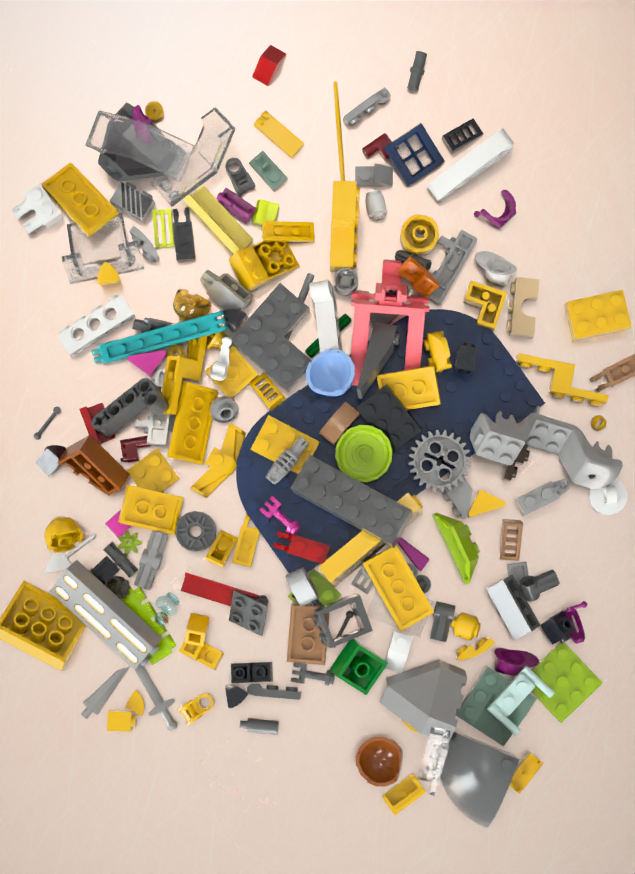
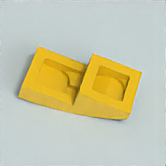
M183 642L179 652L216 670L224 655V652L205 642L203 647Z

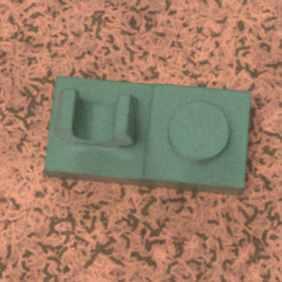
M263 150L249 162L250 166L273 191L288 180V177Z

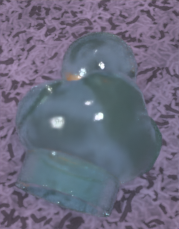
M168 592L165 596H159L156 600V607L162 610V612H158L155 615V622L158 625L168 623V616H174L177 613V605L180 601L172 593Z

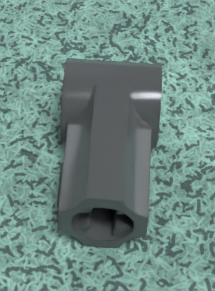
M553 569L536 577L525 576L519 582L521 591L528 602L537 600L540 597V593L560 584Z
M436 601L430 639L447 641L450 622L453 621L456 605Z

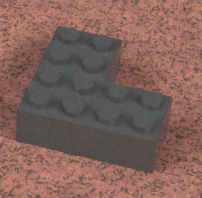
M279 283L231 339L232 344L289 392L306 373L308 364L312 360L286 339V336L309 312V307L284 285Z

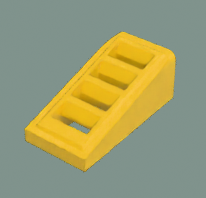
M265 372L249 383L271 411L286 400L285 396ZM263 379L266 380V381H265L263 384H261L259 387H256V385H257L259 382H261ZM268 384L270 385V386L267 387L264 391H262V392L260 391V390H261L262 388H264L266 385H268ZM271 389L274 390V391H272L269 395H267L266 397L264 396V395H265L266 393H268ZM277 394V396L273 398L270 402L268 401L271 397Z

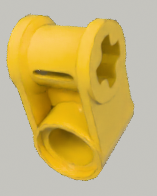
M203 693L194 700L184 704L177 711L182 713L188 726L214 706L215 698L210 693ZM202 697L210 699L209 707L201 705Z

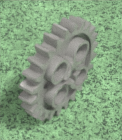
M436 430L433 436L429 431L428 438L422 435V442L415 441L418 446L417 448L411 447L415 454H409L408 456L413 459L408 465L414 466L410 473L416 472L417 475L413 479L420 478L419 486L425 483V490L432 486L434 493L437 488H440L441 493H443L444 487L451 491L452 484L456 488L459 487L457 481L464 482L462 475L468 476L469 474L465 471V468H471L469 464H466V461L471 460V457H466L465 454L470 452V450H463L466 443L459 444L461 437L453 439V432L450 436H447L446 430H444L442 435ZM433 443L438 444L440 452L432 453L430 445ZM455 452L458 455L457 461H449L448 453ZM424 453H427L436 459H438L440 456L443 457L442 461L447 464L455 466V470L449 468L444 464L437 466V461L425 457ZM422 462H431L432 469L430 471L423 470ZM441 469L449 471L450 476L448 479L440 478L439 471Z

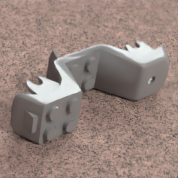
M537 406L533 413L529 414L524 424L518 427L512 414L508 419H504L502 412L499 411L495 416V422L486 414L481 413L471 428L470 440L477 456L512 465L526 444L557 454L571 481L590 489L598 490L608 487L616 480L623 467L621 460L612 459V448L610 445H607L606 450H603L597 441L592 447L577 426L540 415V406Z

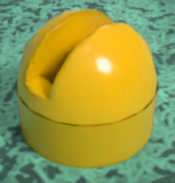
M597 415L591 419L590 424L594 430L601 431L606 427L607 422L603 416ZM601 418L603 421L600 423L599 427H596L595 425Z

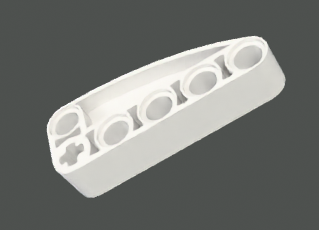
M504 128L500 129L427 185V188L438 202L443 200L509 153L515 143Z

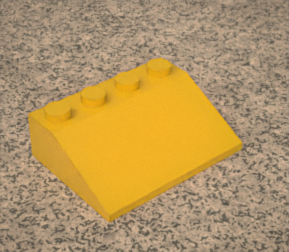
M24 580L0 617L1 640L60 671L63 670L86 628V625L55 596Z

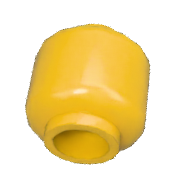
M462 612L458 617L453 618L451 628H454L455 636L472 640L474 637L477 638L481 623H479L478 617Z

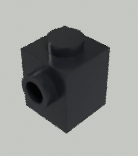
M563 610L541 624V628L552 645L559 641L561 644L571 638L570 634L575 631Z

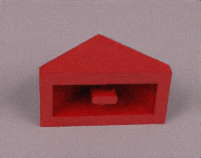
M270 44L260 55L252 78L269 86L287 53Z

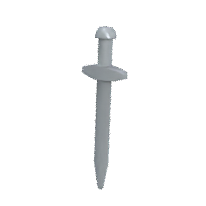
M140 664L135 671L155 705L148 714L152 716L161 713L167 724L166 728L172 731L177 728V722H174L167 708L175 700L163 701L145 667Z

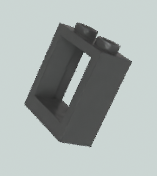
M351 594L313 610V622L316 627H319L321 632L319 634L320 641L326 647H335L373 631L360 594ZM350 604L359 629L333 639L324 614Z

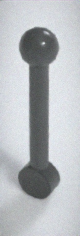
M54 407L52 415L41 429L34 434V439L39 440L41 438L42 432L56 414L61 413L60 407Z
M347 611V617L336 638L342 635L349 619L353 617L354 613L352 611Z

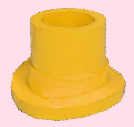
M223 331L210 334L207 338L206 348L210 349L212 346L221 350L222 338L230 336L223 333Z

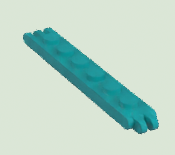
M223 310L102 343L97 345L98 349L92 350L91 353L92 355L99 353L100 356L93 358L94 362L102 360L104 364L227 330L228 326H219V324L226 322L225 318L217 319V316L224 314Z

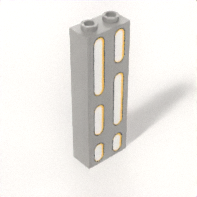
M78 560L64 571L51 588L50 592L134 670L140 664L144 666L150 660L148 655H153L160 648L158 643L163 638Z

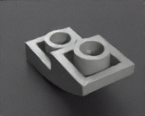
M133 225L129 231L132 235L131 239L139 245L144 243L141 247L142 252H144L143 256L150 261L154 259L158 262L160 257L151 241Z

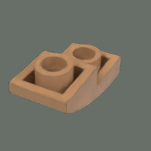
M344 402L324 425L319 434L335 445L341 435L360 416V413L347 402Z

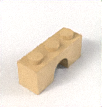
M516 277L515 282H511L510 293L514 294L513 301H509L508 312H512L511 319L507 320L506 331H510L509 336L533 338L536 317L525 315L522 311V303L527 300H537L540 279Z

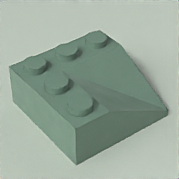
M485 666L463 700L461 709L457 711L456 716L504 746L513 733L490 713L487 708L511 681L490 667ZM529 693L507 718L518 727L537 698Z

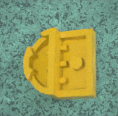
M443 330L429 333L425 336L426 339L423 340L425 351H429L430 354L428 364L429 366L435 365L436 373L452 367L449 359L450 351L447 339L443 335Z

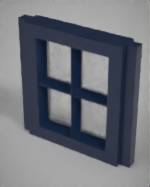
M422 123L414 126L383 147L406 186L414 183L445 162Z

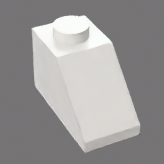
M393 631L385 660L388 664L385 669L398 673L403 672L413 636Z

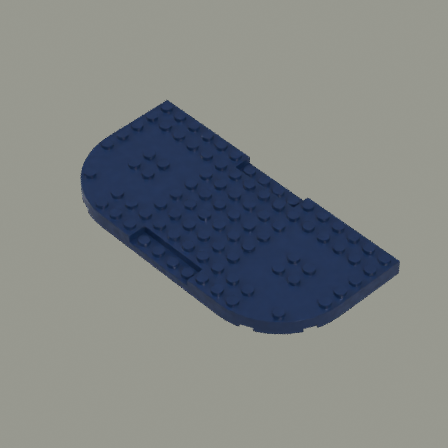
M430 309L429 312H425L423 340L426 339L425 336L427 334L443 330V335L447 339L450 351L449 359L452 364L451 368L436 373L441 404L409 409L408 411L423 430L392 453V462L387 472L380 478L361 483L396 502L407 493L411 496H416L425 490L426 484L423 483L419 486L420 478L413 479L417 474L416 472L410 473L414 466L408 465L409 462L413 461L408 456L409 454H415L411 447H418L415 441L422 442V435L428 438L429 431L434 436L436 430L439 431L440 435L446 430L447 436H450L453 432V439L461 437L459 444L466 443L463 450H470L465 455L466 457H471L475 454L470 440L471 428L481 413L486 414L495 422L496 414L501 411L504 419H508L512 414L516 423H519L529 414L533 413L537 406L541 407L545 402L499 338L489 328L477 325V319L461 312ZM405 316L392 324L397 326L398 334H401L400 343L395 346L394 353L379 374L404 370L409 316ZM423 342L420 368L429 366L428 358H430L429 351H425ZM464 343L475 344V348H479L476 369L472 376L453 372L457 349L459 345ZM377 377L362 399L358 398L357 385H352L344 394L339 396H327L316 393L307 385L288 397L274 410H270L254 424L243 441L236 468V482L240 500L246 513L288 573L302 567L308 573L320 563L273 547L274 543H280L283 546L289 547L291 540L277 536L278 531L288 534L286 532L287 527L274 515L268 519L259 510L261 507L267 512L270 510L264 504L266 502L271 506L275 504L269 499L271 496L282 504L279 510L292 522L295 520L299 522L300 529L294 535L330 546L326 559L340 550L362 530L293 493L291 486L298 474L289 471L278 483H271L265 476L274 462L252 451L251 447L269 415L319 441L320 443L313 457L341 471L335 458L337 443L333 445L321 436L319 432L344 402H347L356 409L357 406L379 390ZM360 414L348 429L358 425L369 424ZM433 443L430 445V451L435 454L439 453L440 446ZM449 452L447 455L448 460L451 462H455L458 459V455L455 452ZM424 453L425 457L437 461V466L444 464L451 469L455 468V466L443 462V457L441 456L438 459H436L431 455ZM422 462L423 470L430 471L432 469L431 462ZM441 469L439 471L440 478L449 473V471Z

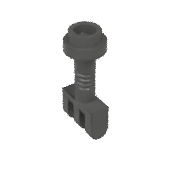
M293 664L294 667H300V671L292 670V674L299 675V679L293 677L291 682L304 684L305 678L325 681L326 686H329V684L333 685L335 674L331 670H327L326 673L307 671V664Z

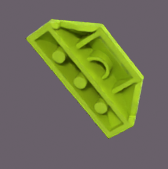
M439 513L433 514L432 516L466 585L471 581L479 558L477 553L480 550L476 542L472 543L469 537L472 533L467 524L464 525L461 521Z

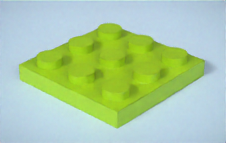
M565 642L559 643L532 669L555 694L549 698L536 685L531 692L560 723L603 684Z

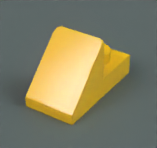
M220 530L205 559L220 567H224L238 538Z

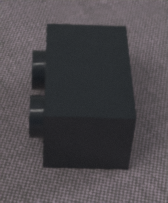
M464 343L459 345L455 358L454 373L471 376L474 374L479 348H475V344Z

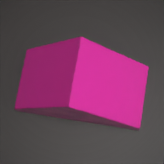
M163 350L128 356V361L152 378L157 368L167 358V352Z

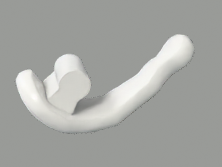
M230 337L222 338L221 351L218 354L217 361L214 362L209 375L215 380L223 381L227 377V369L230 363L229 346L232 344Z

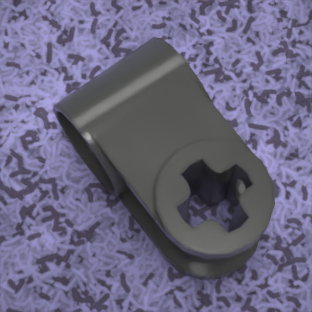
M238 158L227 160L225 165L226 172L239 196L245 190L256 187L250 174ZM233 163L239 165V170L236 172L229 170V166Z

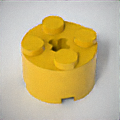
M421 214L409 217L404 222L400 233V241L403 248L408 253H416L418 256L430 253L435 248L439 238L437 223L431 217ZM416 233H423V237H416Z

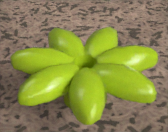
M126 530L125 537H118L123 543L119 544L117 548H125L126 555H128L130 549L137 553L138 550L135 545L142 544L140 540H135L138 533L135 532L130 535L129 531Z

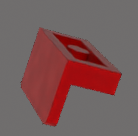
M103 403L79 409L88 434L99 444L116 438L115 433L110 437H104L92 427L93 418L105 408Z

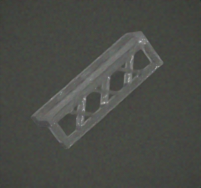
M434 727L430 729L417 780L431 782L429 795L435 796L450 740L449 730Z

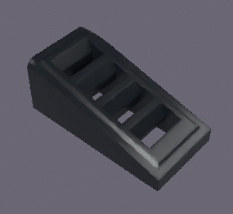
M473 118L442 135L441 139L450 153L453 154L484 133ZM472 125L476 134L473 135L468 126ZM463 129H466L467 133L470 136L469 138L466 137V135L462 131ZM457 133H460V135L462 136V142L458 138ZM452 136L458 144L454 145L453 141L451 140Z

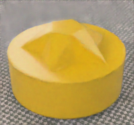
M150 101L146 105L145 115L152 121L159 120L163 116L164 108L160 102Z

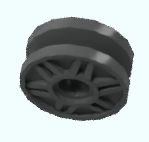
M198 511L188 512L183 515L176 524L175 530L176 538L180 545L189 551L196 552L211 546L217 533L213 519L206 513ZM194 526L201 528V534L198 537H194L191 534V529Z

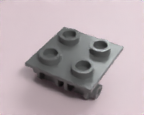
M234 590L229 621L262 636L267 604L269 602L267 597L261 595L255 600Z

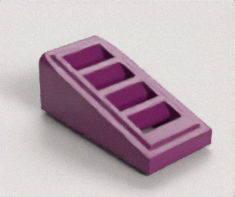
M400 537L397 542L398 545L421 572L429 562V558Z

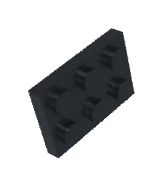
M388 384L356 407L369 426L381 430L387 436L392 447V453L423 430Z

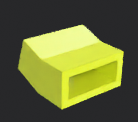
M263 199L257 200L252 223L263 226L264 221H276L280 205Z

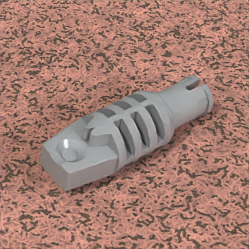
M300 436L290 449L284 450L273 463L265 477L273 484L278 483L299 461L298 456L309 443Z

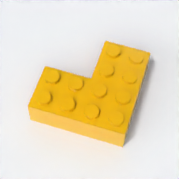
M333 181L330 247L331 272H337L341 268L353 269V267H357V252H354V248H357L358 233H354V230H358L360 187H356L357 181Z

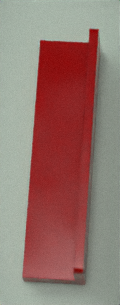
M185 572L181 588L182 592L227 606H231L234 590L255 600L260 597V595Z

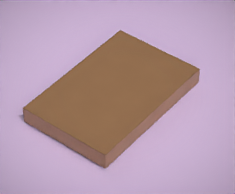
M291 604L287 662L325 665L327 647L321 643L319 638L321 632L319 627L315 626L312 618L314 616L313 610L322 606ZM326 613L324 616L327 625H329V613Z

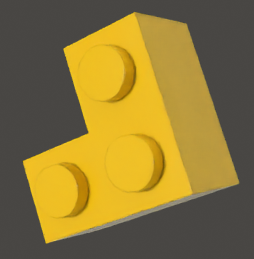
M470 281L463 302L480 307L481 310L476 324L489 328L493 332L496 328L507 292Z

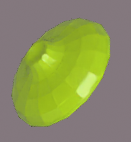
M358 425L348 429L341 435L336 445L335 458L339 469L343 473L359 482H370L380 478L387 472L392 462V447L389 439L381 430L369 425Z

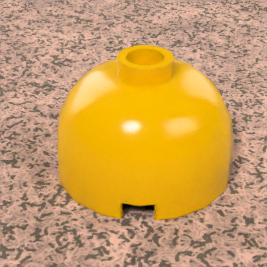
M58 516L47 525L44 531V538L49 551L53 549L54 553H60L73 549L75 547L74 543L77 541L81 543L84 533L79 523L74 519Z

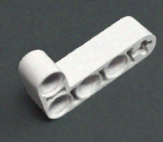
M329 279L309 283L311 298L315 303L320 353L329 349L342 351L334 288Z

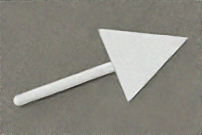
M95 534L89 536L66 555L63 552L53 553L43 574L66 570L71 565L67 558L91 541Z

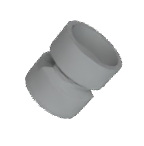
M341 268L334 275V289L342 296L352 295V292H355L358 287L357 273L351 268Z

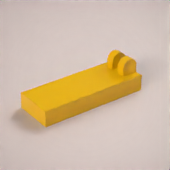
M266 110L253 124L254 127L291 158L304 146L303 141Z
M264 221L261 227L263 241H314V222Z

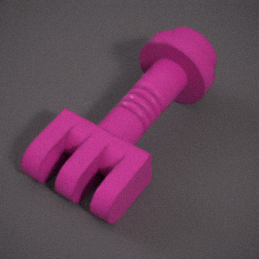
M271 496L269 499L275 504L273 506L268 502L264 504L270 510L267 512L262 507L259 510L268 519L274 515L287 527L286 532L294 535L300 529L299 522L297 520L292 522L279 510L282 504Z

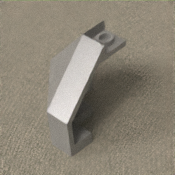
M436 660L386 678L388 687L380 703L421 734L448 744L457 726L458 720L455 719V715L461 709L464 696L461 694V689L466 685L468 677L464 669L441 660Z

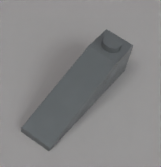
M374 323L357 386L358 398H363L394 353L395 346L399 345L401 334H398L397 326Z

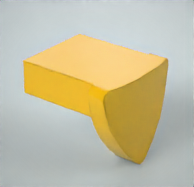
M104 262L98 273L97 284L106 286L120 283L121 279L117 271L110 264Z

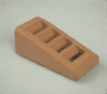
M502 520L500 559L519 561L523 522L521 520ZM507 526L517 527V530L507 529ZM507 534H514L516 538L506 536ZM506 542H514L516 546L506 545ZM505 550H515V554L505 553Z

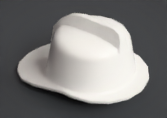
M481 251L476 254L475 259L477 263L485 269V276L492 283L505 287L511 275L517 272V267L494 252Z

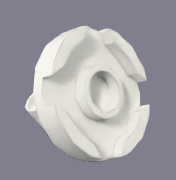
M616 479L608 487L598 490L590 489L588 498L590 505L602 515H612L624 508L627 503L628 494L623 483Z

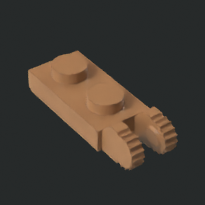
M635 354L591 377L592 382L601 379L605 375L609 382L599 385L596 388L597 391L600 392L610 386L613 387L635 375Z

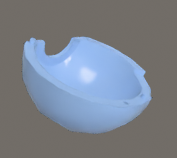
M336 349L325 350L316 355L309 362L306 369V380L309 387L314 392L327 396L344 394L352 386L355 378L354 364L350 356Z

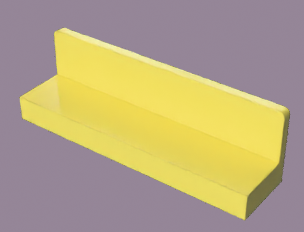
M204 185L193 195L188 194L183 199L233 254L246 248L253 242L254 239Z

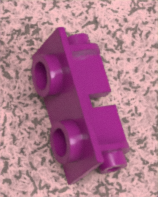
M225 187L222 193L219 192L216 197L218 202L228 212L245 224L248 223L256 210V207L227 187Z

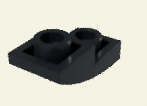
M272 662L231 664V683L273 681Z

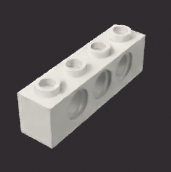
M122 294L120 296L114 295L108 300L109 303L103 307L102 305L95 307L92 310V314L87 317L85 315L81 316L76 320V324L71 327L68 325L59 331L60 334L57 337L71 357L135 317ZM109 310H116L117 313L114 318H107ZM94 320L100 321V326L97 329L91 328V323ZM78 330L84 331V336L81 339L75 338V333Z

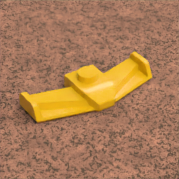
M229 423L222 449L213 448L205 461V464L210 466V468L190 489L207 498L229 475L233 474L237 467L239 452L246 432Z

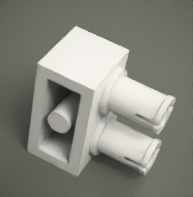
M39 183L23 193L25 200L11 209L17 219L31 209L36 211L34 217L22 224L28 234L42 224L50 228L63 219V216Z

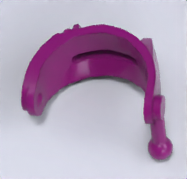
M502 190L501 194L505 199L506 207L500 217L497 218L490 215L485 209H482L481 212L475 211L474 216L479 217L482 215L493 225L502 228L517 213L516 201L508 190Z
M586 601L568 607L564 611L575 628V631L570 634L575 644L582 643L585 640L584 628L576 609L586 608ZM572 615L576 620L579 632L576 630Z

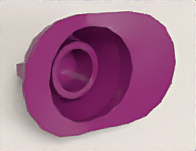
M496 648L494 650L497 657L495 670L502 674L515 676L525 666L535 667L539 664V659L527 651Z

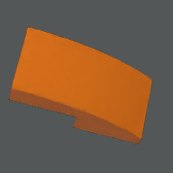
M411 256L398 268V273L412 282V288L426 298L439 287L437 280Z

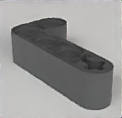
M143 378L93 418L91 424L104 437H110L147 407L155 414L164 413L168 408V401L156 384L148 378Z

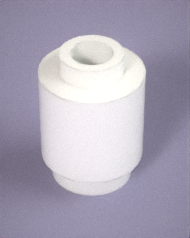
M380 190L366 193L365 201L369 217H373L375 220L384 218V214L388 212L384 195L381 194Z

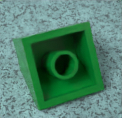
M352 639L348 641L330 670L336 677L367 695L388 663L366 646Z

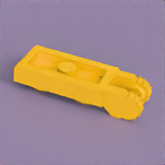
M246 513L244 523L241 525L232 563L251 567L260 532L256 526L255 528L248 527L250 517Z

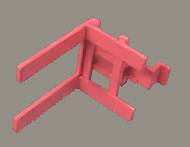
M383 260L382 283H376L375 294L362 290L352 292V298H355V300L351 301V306H355L351 351L355 378L352 385L358 386L367 353L370 313L372 312L409 316L404 370L420 368L425 312H429V306H425V303H429V298L415 294L407 296V285H401V275L398 273V268L402 265L401 260ZM386 289L397 290L396 295H386ZM369 299H375L379 302H371ZM402 302H405V303H406V302H411V305H410V304H402Z

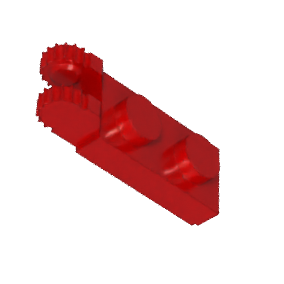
M277 532V536L289 539L291 542L289 547L283 546L280 543H274L273 547L320 564L325 562L330 546L297 535L292 536L283 532Z

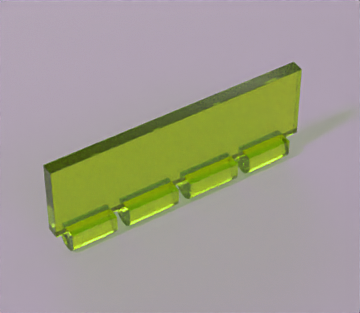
M140 587L135 590L130 588L117 596L159 636L162 637V634L167 631L160 618L152 621L151 618L156 616L157 613L150 602L142 605L141 602L147 599ZM170 634L158 643L160 648L153 655H148L152 665L172 653L170 649L177 646Z

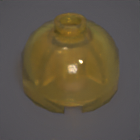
M178 289L174 296L173 309L179 316V320L185 321L207 315L212 307L210 305L211 302L197 293L192 295L188 294L189 290Z

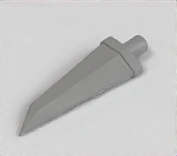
M129 667L117 670L83 702L86 708L81 715L87 719L92 712L96 715L101 712V709Z

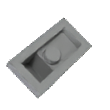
M374 163V166H355L356 186L393 187V167Z

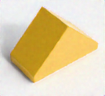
M480 489L467 516L470 518L506 506V503Z

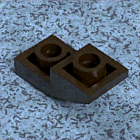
M525 444L512 465H507L502 480L510 482L517 474L518 467H515V464L522 465L524 461H528L530 450H527L528 445Z

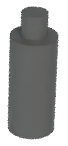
M248 718V721L240 720V728L247 729L246 732L278 735L279 721Z

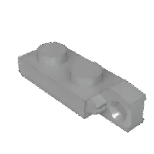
M383 87L345 114L343 117L344 123L347 125L351 122L353 125L361 119L360 115L365 111L370 113L377 107L376 103H385L391 97L386 87Z

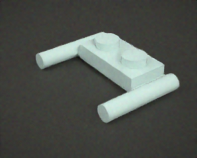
M527 666L521 670L487 708L515 736L521 730L507 716L535 688V685L549 698L555 694Z

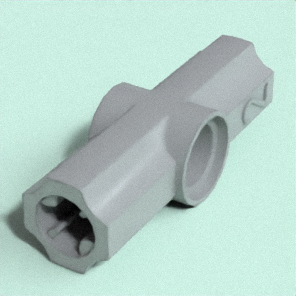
M152 530L147 547L144 549L139 562L140 568L134 585L150 590L155 573L160 567L163 558L162 553L169 535Z

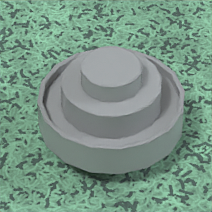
M230 396L218 397L210 406V414L218 423L230 422L237 416L239 411L236 401Z

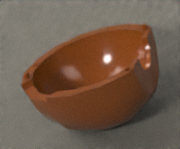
M374 737L366 740L359 747L356 754V766L360 775L367 783L374 786L386 787L394 784L400 774L403 750L394 740L387 737Z

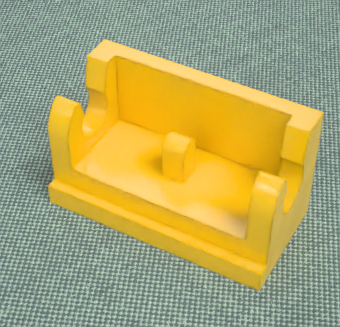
M528 751L518 763L509 786L520 794L544 763Z
M412 773L383 794L382 798L392 813L396 815L425 794L426 791Z

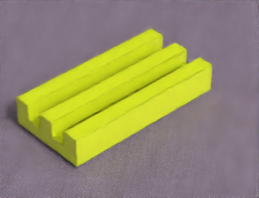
M171 208L152 210L155 248L174 247ZM158 214H160V221H161V233H162V243H161V244H159V237H158V224H157V215H158ZM164 214H168L170 243H166Z

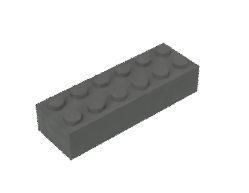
M309 455L291 486V490L296 495L392 548H395L413 516L411 509L312 455Z

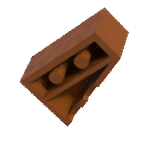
M91 435L67 447L57 462L61 466L65 464L72 468L75 475H83L89 479L88 483L108 496L120 490L130 475Z

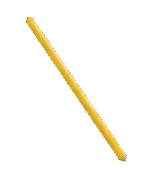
M334 81L341 181H345L338 82Z

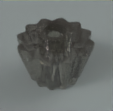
M121 576L108 577L104 584L120 600L126 598L131 588L129 581Z

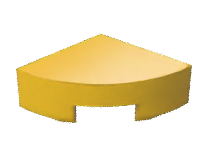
M134 690L125 707L142 716L144 713V700L141 694Z

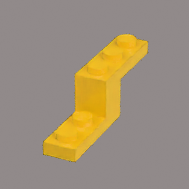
M208 335L188 340L186 358L181 356L167 357L162 393L168 401V408L162 414L176 415L182 379L200 381Z
M521 353L517 355L516 363H519L522 368L531 369V366L538 367L539 371L547 373L553 370L548 392L552 393L553 397L564 399V396L571 397V401L580 403L586 400L590 401V405L600 407L608 402L609 395L571 387L575 370L574 364Z

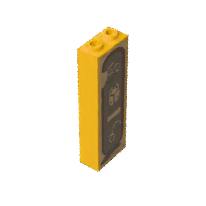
M407 493L397 501L412 510L413 516L407 527L423 514L421 510L423 506L415 495L411 496ZM361 531L318 568L335 588L386 544Z

